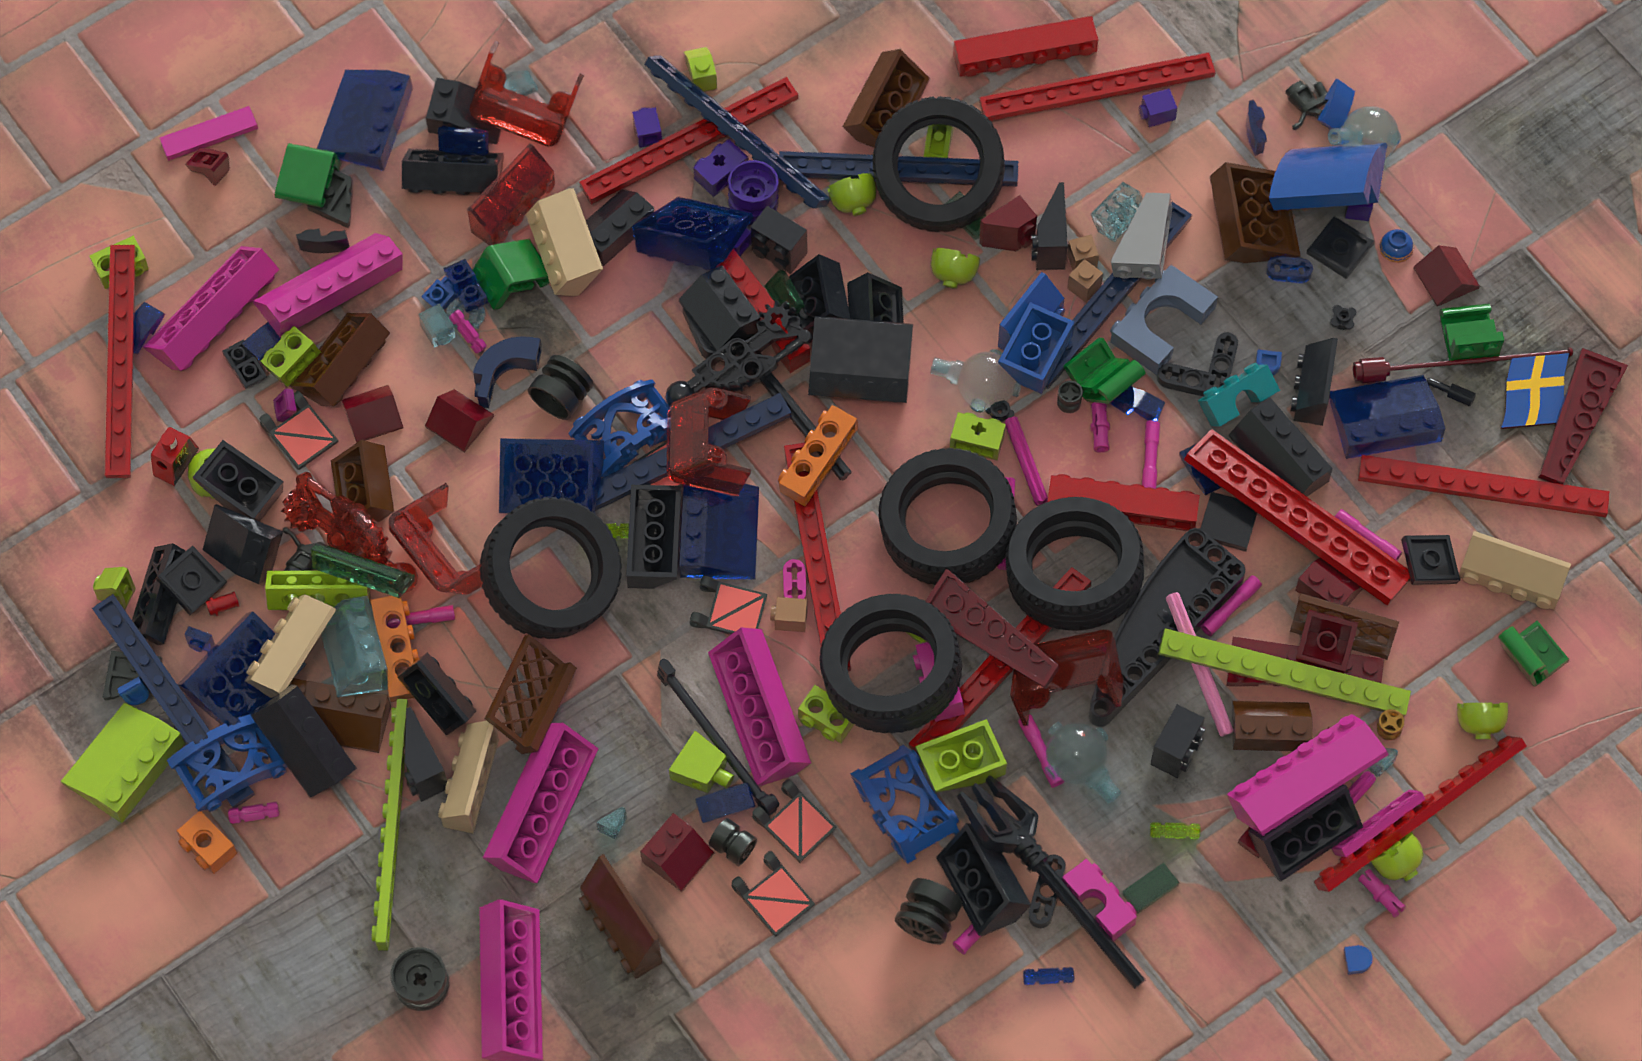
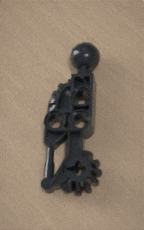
M777 300L774 301L773 308L766 304L765 308L768 311L766 313L759 312V316L763 318V320L757 323L759 332L745 341L740 338L730 340L693 368L692 372L695 376L688 382L676 381L671 383L666 390L667 404L673 410L685 411L693 406L696 400V393L703 388L711 393L716 392L719 397H724L725 394L732 396L734 392H743L746 386L751 387L762 382L767 375L778 367L779 361L788 354H792L802 345L812 342V334L800 327L801 318L794 316L797 310L794 307L789 308V303L786 301L782 305ZM777 318L781 319L782 325L788 331L787 334L780 325H777L775 321ZM794 339L774 357L760 354L775 341ZM738 347H745V351L741 356L736 357L734 355ZM724 361L725 367L721 371H715L716 364ZM754 365H758V372L750 376L748 374L749 369Z

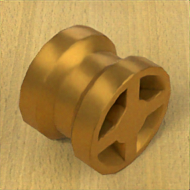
M1394 709L1384 711L1377 723L1378 735L1385 740L1397 739L1404 726L1403 715Z

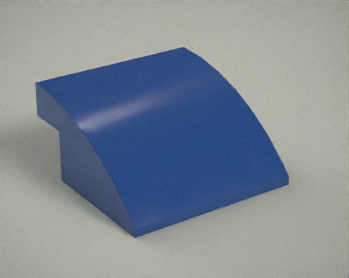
M1386 142L1291 149L1282 157L1273 178L1269 195L1273 209L1286 210L1378 203L1387 149Z

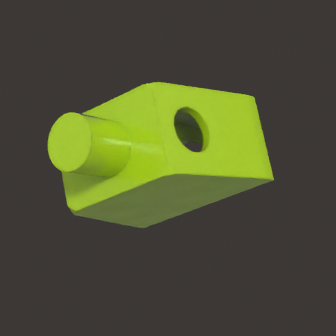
M696 731L693 732L669 769L671 780L708 793L715 783L727 789L734 779L733 774L724 770L727 765L726 755Z

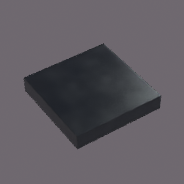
M1334 216L1307 249L1306 254L1347 279L1371 249L1374 241Z
M1211 491L1200 529L1220 545L1247 551L1257 512L1237 498Z
M1405 535L1401 539L1412 585L1457 584L1460 581L1450 535Z
M193 545L156 577V580L189 615L194 613L227 583Z

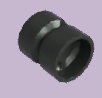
M726 818L715 829L708 844L721 854L726 852V858L740 866L752 853L756 846L757 838L746 830L740 832V826Z

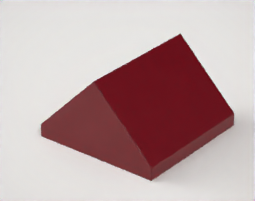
M1438 245L1414 266L1415 272L1437 307L1480 288V285L1456 247Z
M389 385L342 400L356 443L360 440L366 441L403 429L399 411Z
M454 389L437 396L425 428L465 453L493 419L494 414Z
M1309 609L1296 658L1346 671L1359 622Z

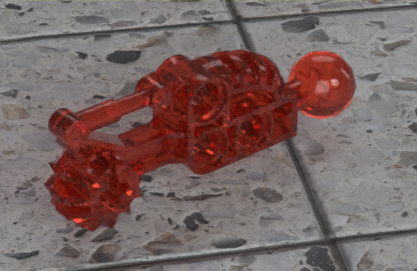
M309 472L297 475L296 489L290 491L288 497L282 501L285 507L282 508L281 512L287 516L284 521L291 522L290 529L298 528L299 532H304L309 529L314 530L317 527L321 528L327 534L326 539L329 547L362 570H368L371 576L382 572L386 575L388 586L395 592L407 593L412 591L418 582L417 570L410 563H393L389 560L392 554L389 546H387L389 538L384 535V528L377 525V520L374 518L370 519L366 508L360 503H354L343 495L335 496L326 490L323 485L315 481ZM315 493L331 501L333 513L322 506Z

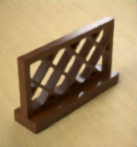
M1300 593L1290 632L1302 635L1309 609L1359 622L1352 650L1388 660L1399 621Z
M530 634L525 635L484 719L516 744L515 749L519 753L537 752L577 667L570 662H562ZM529 645L534 648L536 659L530 661L527 654ZM543 660H548L554 665L550 675L546 674ZM537 662L540 677H532L530 663ZM520 665H523L526 680L519 681L517 669ZM541 679L543 691L541 695L537 696L534 681ZM527 683L530 698H522L520 684ZM509 686H513L516 701H508L507 690ZM531 700L533 712L531 716L527 717L524 702ZM517 703L520 719L513 720L510 705ZM499 707H503L506 722H501L495 717ZM521 721L523 730L521 737L515 733L513 724L515 722Z

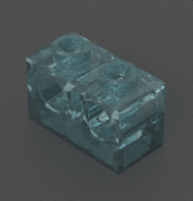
M1122 182L1091 213L1097 231L1115 242L1127 230L1143 200L1140 191Z

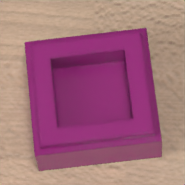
M285 388L273 400L276 420L278 422H284L296 412L293 389Z

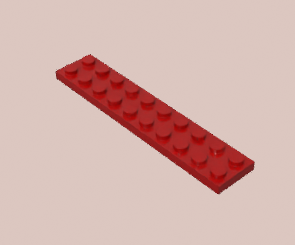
M1213 429L1184 458L1191 466L1388 606L1410 581L1408 568Z

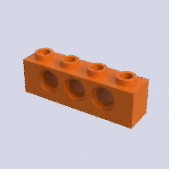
M831 405L828 411H823L819 417L816 429L814 431L811 430L807 434L803 448L801 450L798 449L794 453L791 460L792 464L788 470L784 469L778 478L780 493L806 506L858 430L857 418L834 405ZM828 432H833L836 434L834 437L831 438L824 436ZM816 451L822 453V455L819 457L811 456V454ZM801 471L809 472L805 477L797 475Z
M401 594L372 599L371 605L391 702H396L397 699L414 698L396 675L400 667H410L419 659L417 649L412 650L410 640L415 639L413 626L407 625L406 616L410 615L408 601H402ZM392 618H397L401 622L397 628L392 629L387 626L388 621ZM401 642L405 644V649L402 652L395 653L392 651V646L395 643Z

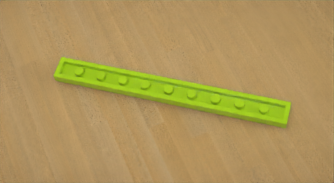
M1166 628L1163 630L1158 655L1383 712L1394 709L1399 711L1403 717L1406 716L1411 694L1410 690Z
M397 699L396 708L392 707L391 722L395 723L394 731H390L389 746L393 747L392 755L387 757V770L391 772L390 779L385 780V794L388 795V803L383 804V819H386V827L381 828L380 835L381 843H384V851L379 852L378 866L382 867V873L376 879V891L380 892L379 901L374 903V916L378 918L377 926L372 927V941L376 942L378 950L389 951L404 781L406 709L409 708L407 699Z

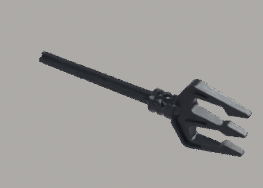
M683 308L682 312L701 355L707 359L715 353V350ZM738 347L734 355L736 357L741 356L745 351V347ZM752 366L748 374L750 376L755 375L759 370V366ZM772 372L767 375L761 383L771 396L778 393L782 394L792 413L790 419L806 438L811 430L814 431L816 429L815 425ZM840 456L831 468L839 480H845L852 473Z
M989 775L985 781L994 797L1003 799L1019 819L1018 821L994 802L991 794L975 783L971 788L979 804L987 810L998 830L996 832L977 812V803L961 791L957 798L982 845L990 851L1014 853L1017 858L1021 859V863L1027 866L1026 869L1029 872L1038 873L1133 988L1136 989L1144 983L1146 979L1048 864L1049 855L1047 852L1042 851V846L1037 844V840L1034 838L1039 818L1037 812Z

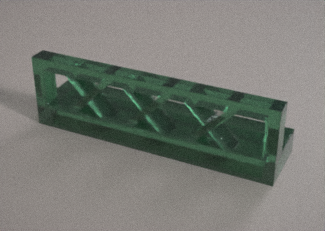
M315 544L311 549L313 569L400 598L415 581V575L331 546L325 547Z

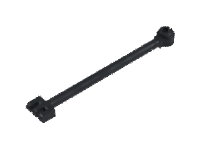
M661 659L657 676L664 686L669 685L716 748L726 755L728 764L753 795L757 805L768 816L776 812L779 807L777 798L773 794L768 795L760 789L675 677L676 670L667 659Z

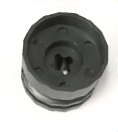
M552 355L547 364L542 368L543 375L539 374L529 386L528 394L547 413L559 419L568 420L579 407V400H583L594 385L590 375L578 364L566 357Z
M916 878L906 894L909 902L901 904L900 911L897 912L895 922L902 930L917 939L931 944H943L947 938L946 933L951 929L949 921L956 919L962 906V900L952 890L937 882Z
M424 947L410 948L402 952L395 959L391 968L392 985L399 1000L408 1008L416 1011L431 1010L439 1006L446 998L450 987L449 975L441 957L433 950ZM419 978H421L423 981L425 980L426 985L422 986L421 984H418L417 980Z

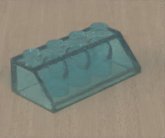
M368 596L343 599L334 607L336 611L321 633L337 698L387 690L388 669Z

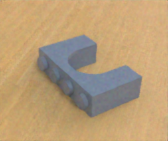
M1170 265L1166 271L1163 270L1162 279L1155 278V283L1151 288L1147 286L1143 290L1140 300L1128 307L1125 313L1126 316L1121 321L1117 320L1110 330L1112 333L1110 343L1157 375L1158 369L1172 359L1174 347L1149 330L1145 323V317L1156 308L1173 307L1179 309L1199 324H1202L1215 310L1218 297L1179 269Z

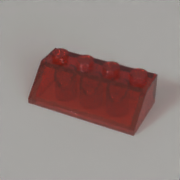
M529 143L467 209L471 233L489 246L502 243L508 236V232L514 226H518L522 222L524 215L545 193H549L555 185L554 170L534 145Z

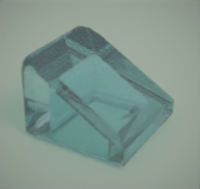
M529 71L509 72L503 81V86L512 101L538 90Z
M1385 748L1388 755L1368 769L1377 777H1380L1396 761L1398 755L1396 749Z
M621 807L600 819L596 823L597 830L615 839L627 819L625 808Z

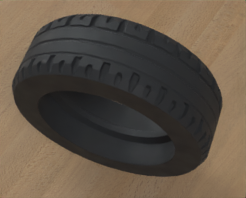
M938 96V98H922L921 101L916 100L905 105V108H900L882 127L873 150V173L880 197L897 218L920 230L948 232L970 225L972 221L978 220L986 213L987 209H990L1002 187L1005 171L1004 150L996 128L993 127L992 122L979 109L956 98L954 100L951 97ZM930 125H949L961 130L973 141L980 158L979 174L973 187L962 198L947 204H929L915 198L904 187L898 173V157L903 144L914 132Z
M954 448L934 449L909 459L891 475L889 482L884 486L882 497L879 501V524L888 554L906 574L927 584L936 585L946 569L964 584L986 576L1005 559L1008 539L1017 525L1015 500L1007 478L990 460L968 450ZM942 484H961L971 487L986 498L990 507V523L981 537L966 547L952 551H937L923 547L911 538L906 528V511L911 502L925 490Z
M545 497L541 500L534 499L516 507L492 529L481 553L480 579L483 582L482 588L486 598L489 599L490 606L506 624L511 625L513 629L523 634H530L532 637L559 639L560 637H568L582 631L607 611L617 595V587L620 586L622 575L620 571L622 569L621 556L619 555L617 542L613 538L612 532L608 529L609 527L602 522L603 520L596 513L591 512L589 508L582 506L580 503H574L569 499ZM539 527L559 529L573 537L585 551L591 568V582L585 595L576 604L565 609L549 610L531 602L518 589L510 569V556L519 538L530 530Z
M1066 497L1044 503L1031 510L1018 522L1007 542L1005 554L1006 571L1013 599L1028 616L1052 628L1079 631L1097 628L1110 623L1131 607L1143 585V544L1137 528L1123 512L1100 500L1086 497ZM1081 536L1096 539L1110 547L1117 555L1118 567L1111 577L1096 587L1081 591H1064L1048 586L1039 580L1033 573L1032 560L1042 548L1053 541L1065 537Z
M882 594L861 600L847 608L833 621V624L830 625L828 632L824 636L825 639L822 641L820 669L828 697L832 705L845 719L865 730L881 733H901L919 728L934 720L949 706L961 682L962 659L953 627L946 616L940 613L938 608L914 596ZM894 631L907 632L923 638L930 644L934 653V666L929 675L919 685L907 692L891 696L870 694L857 688L849 677L848 662L855 650L866 640L878 634Z

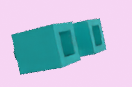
M1253 363L1244 368L1245 372L1243 374L1230 376L1223 381L1225 383L1218 389L1217 387L1210 388L1203 393L1204 397L1199 399L1198 402L1210 426L1220 427L1240 415L1235 401L1241 391L1248 395L1251 402H1262L1280 391L1268 365Z

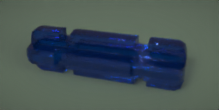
M1063 967V970H1059V968L1038 969V971H1034V969L1023 971V982L1025 985H1035V982H1038V984L1060 983V981L1072 983L1075 979L1072 967Z

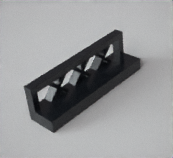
M173 543L154 547L132 618L133 623L138 629L142 623L141 630L139 631L143 637L157 645L165 644L177 601L157 580L154 583L153 580L186 552V550Z

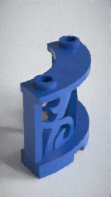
M653 380L636 381L633 385L611 395L590 410L585 416L579 417L574 421V427L568 434L576 440L596 466L595 471L600 477H605L622 469L639 455L636 451L647 444L649 447H652L660 442L671 439L687 423L682 415H676L654 387L656 383ZM648 401H649L650 404L653 406V407L650 408V409H647L648 406H649ZM617 412H631L640 415L637 420L636 434L631 435L625 431L611 433L612 423ZM647 420V424L651 425L644 427L643 423ZM593 428H597V431L591 434V438L597 440L602 437V439L592 445L586 438V435ZM617 439H623L624 442L617 446ZM601 448L604 449V460L597 452Z
M251 714L238 718V722L235 725L228 727L225 723L206 733L208 738L205 740H200L198 744H194L192 741L167 759L171 769L175 768L193 798L197 811L208 810L212 812L222 805V801L256 782L268 778L276 779L286 773V764L250 716ZM241 737L243 739L242 744H237L234 739ZM225 743L233 750L248 751L246 762L240 772H229L214 768L220 758V745ZM257 750H265L266 753L257 752ZM207 752H212L214 754V758L208 765H206V763H208L209 758H205L204 754H206ZM270 758L272 763L265 764L262 762V759ZM188 766L199 773L195 780L190 774ZM204 777H208L205 783V791L209 786H215L216 788L215 792L206 798L198 787V783ZM223 781L229 782L228 784L223 786Z
M901 745L898 750L862 770H855L850 775L863 802L867 801L870 804V809H873L875 812L872 815L875 823L883 834L886 833L888 837L890 836L891 846L908 864L916 859L915 854L952 833L956 835L959 832L957 827L959 819L952 809L948 810L931 788L919 766L920 759L917 753ZM903 759L908 772L902 774L898 766L895 778H891L889 766ZM884 770L885 777L870 779L873 775ZM913 778L917 785L910 783ZM886 789H888L890 800L883 802L879 796L882 794L887 795ZM895 790L904 791L920 798L919 814L916 821L905 815L890 817L888 812H890L895 803ZM930 804L933 810L928 812ZM938 818L943 823L937 825L932 820ZM901 822L907 823L912 826V829L906 825V829L901 830L898 828V824ZM925 824L927 827H930L932 829L927 830L923 826Z

